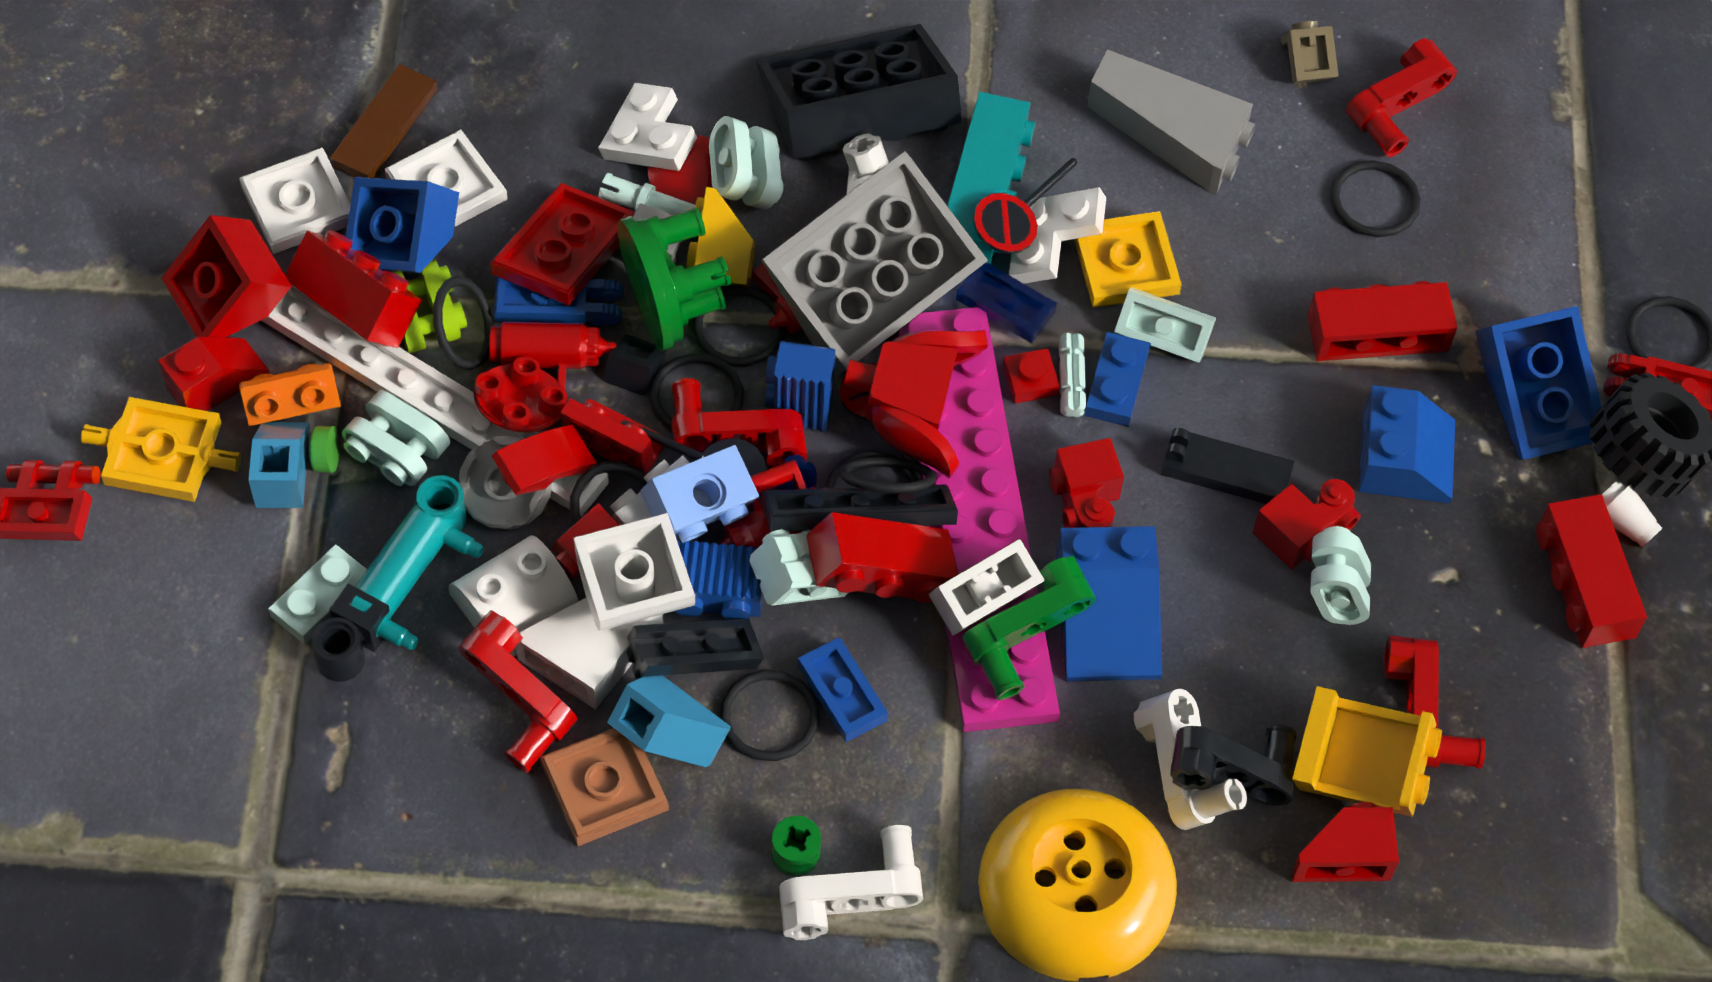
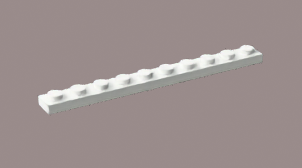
M291 285L292 287L269 316L261 320L373 390H383L399 398L435 421L448 436L471 450L476 446H481L484 442L490 441L488 439L497 436L525 439L539 433L538 431L528 433L514 432L494 425L477 409L474 402V392L400 347L394 348L365 340L293 285ZM604 472L594 476L584 486L579 499L581 517L609 484L607 473ZM583 474L558 478L553 481L550 498L570 510V495L577 479Z

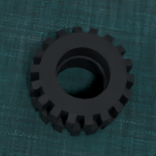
M1642 373L1640 376L1635 374L1625 380L1594 414L1590 421V427L1592 428L1589 432L1590 440L1596 444L1593 448L1597 456L1601 457L1604 461V466L1609 471H1612L1622 483L1631 484L1633 490L1641 494L1646 492L1650 497L1660 498L1662 495L1665 498H1671L1675 494L1681 493L1712 461L1711 415L1705 407H1702L1698 402L1699 400L1692 393H1688L1678 383H1672L1666 377L1660 375L1655 377L1650 373Z

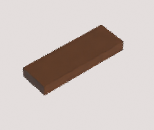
M399 64L331 155L330 162L332 167L354 178H374L438 91L437 81Z

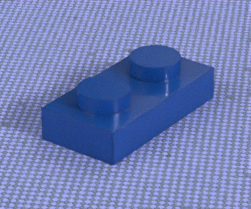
M1110 332L1106 333L1084 416L1129 427L1151 342Z
M840 637L798 658V668L845 743L887 722V710Z

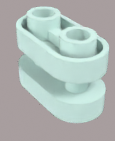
M729 116L722 117L715 124L709 140L712 187L716 188L724 198L733 201L742 198L746 205L760 210H767L778 202L783 192V181L781 180L779 160L780 147L776 134L773 131L758 126L748 129L744 121Z
M383 390L377 391L365 405L367 413L372 418L371 421L362 417H354L342 431V436L346 441L343 446L354 459L362 463L368 460L379 467L382 474L389 481L398 486L403 484L414 486L427 471V466L421 456L425 455L431 459H438L450 445L448 435L435 421Z
M1328 527L1323 532L1315 535L1312 540V560L1316 568L1311 572V595L1323 618L1327 621L1346 625L1362 623L1370 615V596L1366 587L1371 582V562L1360 539L1344 527Z

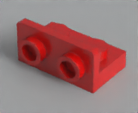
M570 398L561 411L563 426L573 424L590 451L612 462L630 464L642 470L646 475L665 448L652 442L647 433L640 427L657 434L660 433L592 399H588L583 405ZM623 420L631 422L625 425L621 424Z

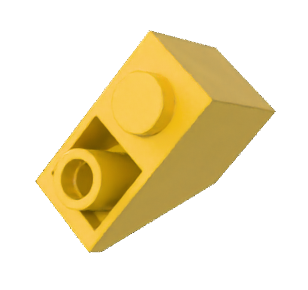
M706 187L705 198L698 197L695 205L702 216L706 233L704 236H699L698 242H690L687 268L723 256L729 270L725 273L731 277V286L750 287L757 244L716 188Z

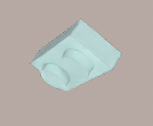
M1131 287L1128 290L1114 332L1130 338L1151 342V346L1199 363L1205 352L1216 317Z
M335 544L268 608L270 616L306 645L312 639L315 628L322 621L331 618L329 609L346 585L349 583L355 586L367 569Z

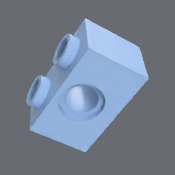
M736 445L654 477L640 490L652 517L668 513L675 537L679 536L682 543L708 531L706 525L721 519L723 525H728L744 518L749 514L747 507L759 497ZM693 489L702 490L708 495L710 507L702 506L696 502L693 497Z

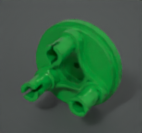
M697 207L659 219L657 215L647 219L639 218L636 220L630 216L618 221L619 244L631 290L648 334L660 352L673 348L675 342L683 339V326L688 325L689 319L726 309L724 295L720 286L731 285V277L725 273L729 270L723 256L684 269L682 265L676 266L667 252L668 245L705 235L704 222Z

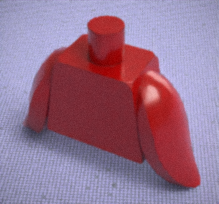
M920 330L907 333L894 339L893 342L883 343L877 366L850 359L843 386L870 393L865 417L872 421L873 427L888 444L900 452L936 469L949 479L959 467V460L956 452L948 440L938 431L953 368L955 365L965 363L977 357L987 349L986 331Z

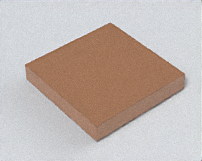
M614 728L540 756L541 765L577 847L669 810V803L645 751Z

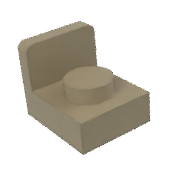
M1317 21L1299 22L1293 24L1292 30L1281 37L1282 46H1288L1293 84L1335 80L1339 77L1332 26L1318 27Z

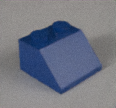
M355 177L346 237L353 242L351 249L365 252L381 262L380 270L421 273L453 237L460 192L429 181Z
M1372 385L1363 411L1359 492L1451 503L1453 497L1455 419L1419 391Z

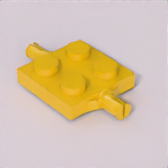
M134 397L128 398L122 417L112 429L85 424L81 434V442L83 444L107 447L108 457L101 474L104 485L195 502L203 477L211 467L238 472L242 459L241 452L236 453L215 449V441L222 424L219 413Z

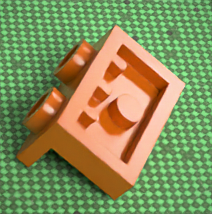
M331 362L321 365L307 364L299 367L297 370L275 375L261 374L251 380L242 381L239 385L249 426L341 406Z

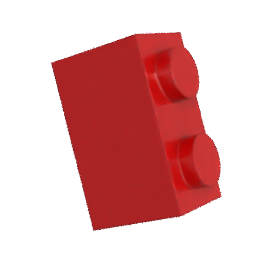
M209 215L161 277L196 337H227L267 318L292 287L251 220Z

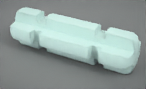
M1064 333L1060 336V412L1065 417H1081L1085 413L1084 338L1079 333Z

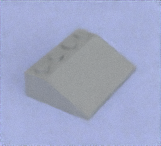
M904 151L761 261L810 342L814 346L836 349L834 373L838 375L847 370L850 359L855 361L862 359L988 260L908 153Z

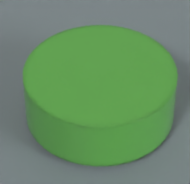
M316 426L311 433L309 443L311 466L315 472L334 473L338 466L340 453L338 431L335 426Z

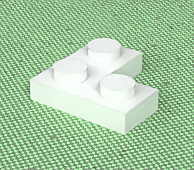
M634 83L598 147L604 160L680 171L697 136L692 126L666 122L678 100L672 88Z
M1100 187L1042 197L1030 207L1038 224L1037 236L1029 248L1020 253L1011 254L1009 276L1016 285L1057 278L1061 241L1102 234L1106 196Z

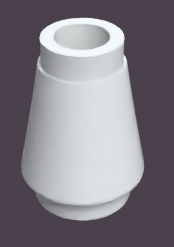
M1617 480L1602 494L1614 528L1634 542L1636 541L1642 548L1662 529L1638 493L1633 490L1631 484L1626 486L1620 480Z

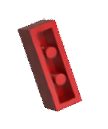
M307 230L285 274L290 284L365 340L398 348L422 302L421 298L407 289L409 282L393 272H383L380 270L381 262L365 252L351 249L353 242L344 235L328 230L325 236Z
M1418 281L1410 285L1399 286L1375 284L1366 288L1344 290L1338 287L1327 288L1323 291L1314 292L1307 314L1316 362L1449 352L1458 328L1447 282L1430 283L1428 281Z
M1602 494L1549 503L1540 523L1537 524L1536 534L1541 549L1547 550L1551 560L1553 585L1557 591H1562L1567 605L1566 620L1569 629L1573 633H1577L1582 648L1635 639L1647 619V614Z
M831 512L806 535L816 586L837 588L838 591L844 593L859 591L874 593L882 598L897 596L912 598L920 603L932 602L929 594L933 590L959 575L948 529Z

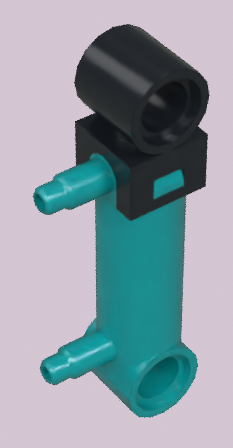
M445 475L433 476L426 479L419 486L416 493L417 502L355 586L349 583L346 585L329 609L331 618L322 621L315 628L312 634V648L318 669L327 679L342 682L356 677L365 664L363 647L375 653L384 639L397 646H403L408 650L415 649L418 644L417 636L409 633L408 629L393 622L391 617L444 544L464 555L468 554L474 558H479L482 555L483 545L474 541L473 537L461 532L467 522V512L463 489L454 478ZM440 504L451 505L449 508L445 510L433 509L435 506ZM344 645L349 647L340 654L328 653L336 646Z

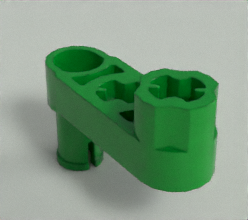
M1074 556L1056 559L1039 571L1045 580L1040 583L1043 592L985 620L963 635L962 639L974 663L982 666L995 691L997 700L1011 698L1025 688L1007 653L1009 648L1082 613L1096 602V596Z

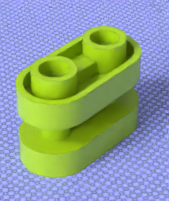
M432 259L422 272L419 273V278L408 280L409 285L407 289L418 297L425 295L432 313L418 318L416 312L402 339L408 353L426 349L424 335L435 332L433 326V305L436 293L444 281L451 278L447 265L439 267L436 259ZM390 271L404 278L402 272ZM452 287V288L449 290V292H453V291H454V287ZM448 292L442 308L443 326L448 342L461 339L460 329L467 328V321L460 301L452 303Z

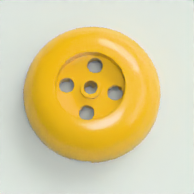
M1089 789L1051 791L1029 799L1016 807L1000 822L992 833L985 847L978 874L979 894L983 907L982 913L988 927L1000 945L1011 956L1028 968L1040 974L1066 981H1079V978H1093L1105 975L1110 978L1130 970L1142 962L1164 937L1171 922L1177 895L1176 872L1172 856L1167 844L1155 826L1140 811L1127 802L1112 795ZM1064 839H1078L1083 847L1079 850H1071L1065 846ZM1107 865L1110 870H1122L1125 875L1119 879H1112L1106 875L1104 867ZM1041 870H1048L1053 873L1056 881L1052 886L1042 887L1036 882L1035 879L1039 877ZM1080 874L1086 878H1078L1075 875ZM1090 901L1096 906V911L1077 912L1075 906L1086 905Z

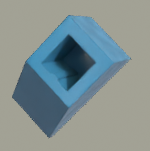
M267 422L261 424L252 439L248 479L256 508H303L310 434L309 422Z
M663 675L642 677L628 683L607 721L609 725L645 752L702 767L711 765L731 728L730 725Z

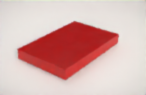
M560 183L490 262L491 274L569 306L620 246L617 228L618 221L630 216L633 217L635 212Z

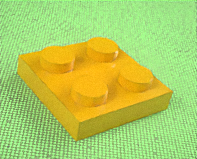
M1160 211L1104 219L1102 234L1074 239L1093 308L1124 303L1128 290L1131 287L1158 297L1180 295L1182 284Z

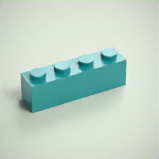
M979 91L947 207L988 261L981 267L990 269L994 252L1001 254L1002 252L995 251L984 244L977 235L973 224L974 210L981 199L990 194L1005 193L1017 197V192L1012 191L1011 186L1013 181L1021 182L1026 156H1022L1020 153L1022 146H1031L1036 122L1028 120L1031 102Z

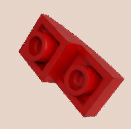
M573 424L527 437L497 450L491 456L501 471L503 480L515 495L545 490L556 479L584 474L597 463Z

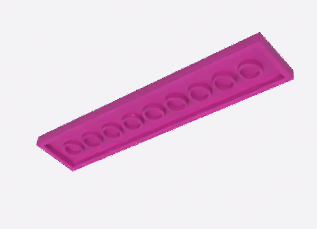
M986 307L920 313L897 331V337L920 330H985L988 342L987 349L980 355L965 363L954 366L938 431L948 440L956 452L959 467L948 479L936 469L928 466L936 473V482L933 485H948L958 509L957 524L932 525L929 527L949 530L959 574L1019 539L1031 557ZM1037 586L954 636L945 623L963 732L1059 721L1060 711L1045 631L1009 648L1007 651L1025 688L1015 696L1000 701L997 700L995 691L982 666L974 663L962 639L963 635L974 626L1037 595Z

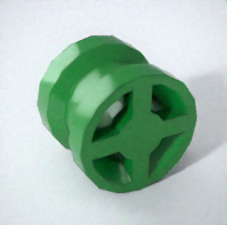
M795 815L786 817L777 823L772 833L771 856L774 865L779 871L788 876L799 877L810 873L816 868L820 860L821 833L818 826L804 816ZM793 837L795 839H800L802 841L806 840V842L803 844L800 842H795Z

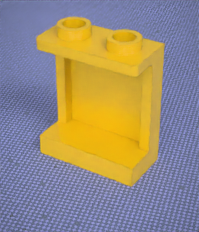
M1317 686L1292 780L1298 790L1352 803L1372 802L1378 807H1393L1394 813L1413 817L1416 804L1424 805L1427 798L1430 776L1424 775L1428 757L1436 758L1442 729L1436 728L1433 713L1422 711L1421 716L1339 698L1336 690Z

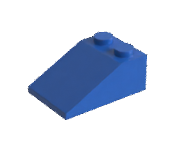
M1578 306L1501 323L1475 331L1486 377L1520 460L1594 443L1590 440L1589 432L1592 429L1590 421L1602 405Z
M1155 526L1061 528L1056 559L1074 556L1096 596V602L1091 607L1061 623L1066 682L1161 679L1160 576Z

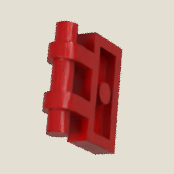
M25 460L23 464H9L6 469V478L8 482L17 483L16 488H0V539L82 541L93 498L85 490L78 489L83 484L99 483L101 476L99 467L84 465L81 461L66 460L61 465H46L42 460ZM45 483L56 484L55 489L39 488L43 487Z

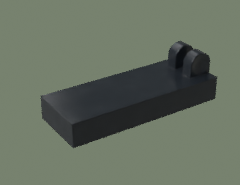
M1174 428L1161 475L1267 504L1288 487L1294 460L1191 433L1183 428Z
M750 619L633 626L627 636L630 646L626 654L629 662L634 663L632 670L636 679L648 676L757 669L764 659Z

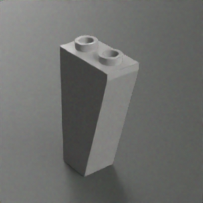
M1108 49L1091 81L1087 107L1211 193L1217 194L1223 179L1232 180L1240 160V156L1236 155L1239 146L1247 148L1256 124L1249 121L1253 107L1252 103Z

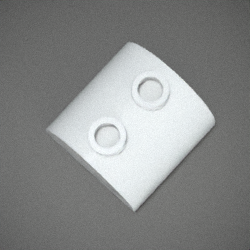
M668 513L574 538L581 580L592 617L599 631L695 605V594Z
M533 535L449 584L450 596L474 628L492 610L509 620L520 633L579 602L575 590L559 562L545 544ZM517 648L510 653L513 657L517 655Z

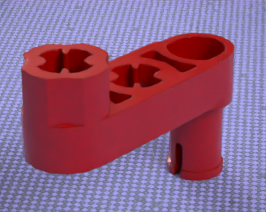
M1422 38L1413 43L1400 59V63L1405 69L1357 94L1345 109L1346 114L1362 132H1368L1388 158L1402 152L1409 141V138L1402 133L1390 117L1442 91L1453 81L1457 74V69L1432 40Z
M683 378L672 384L671 390L674 398L675 416L671 420L674 441L704 452L708 446L719 440L736 438L748 441L757 447L760 452H765L767 464L773 467L793 459L798 465L806 462L808 457L803 419L799 412L792 409L702 412L701 385L698 380Z
M490 610L459 645L458 650L474 668L529 716L530 725L514 744L504 752L505 757L514 766L528 773L553 741L559 743L578 718L557 695L510 654L522 641L523 637L509 620Z
M1388 636L1383 658L1385 678L1407 680L1406 713L1421 716L1422 711L1433 713L1436 728H1438V641ZM1442 735L1436 758L1428 757L1426 767L1438 768L1439 764L1482 769L1486 750L1485 738Z

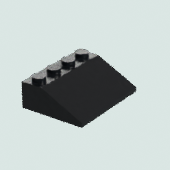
M921 24L756 58L757 67L782 140L793 159H815L823 153L843 149L845 144L862 134L870 133L873 136H880L881 140L898 141L904 139L909 134L923 131L940 132L947 129L950 125L962 123L958 75Z

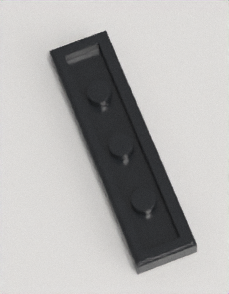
M946 484L932 485L925 490L911 493H880L856 487L763 491L762 508L770 531L779 529L785 531L812 530L831 512L923 526L956 525L958 509Z

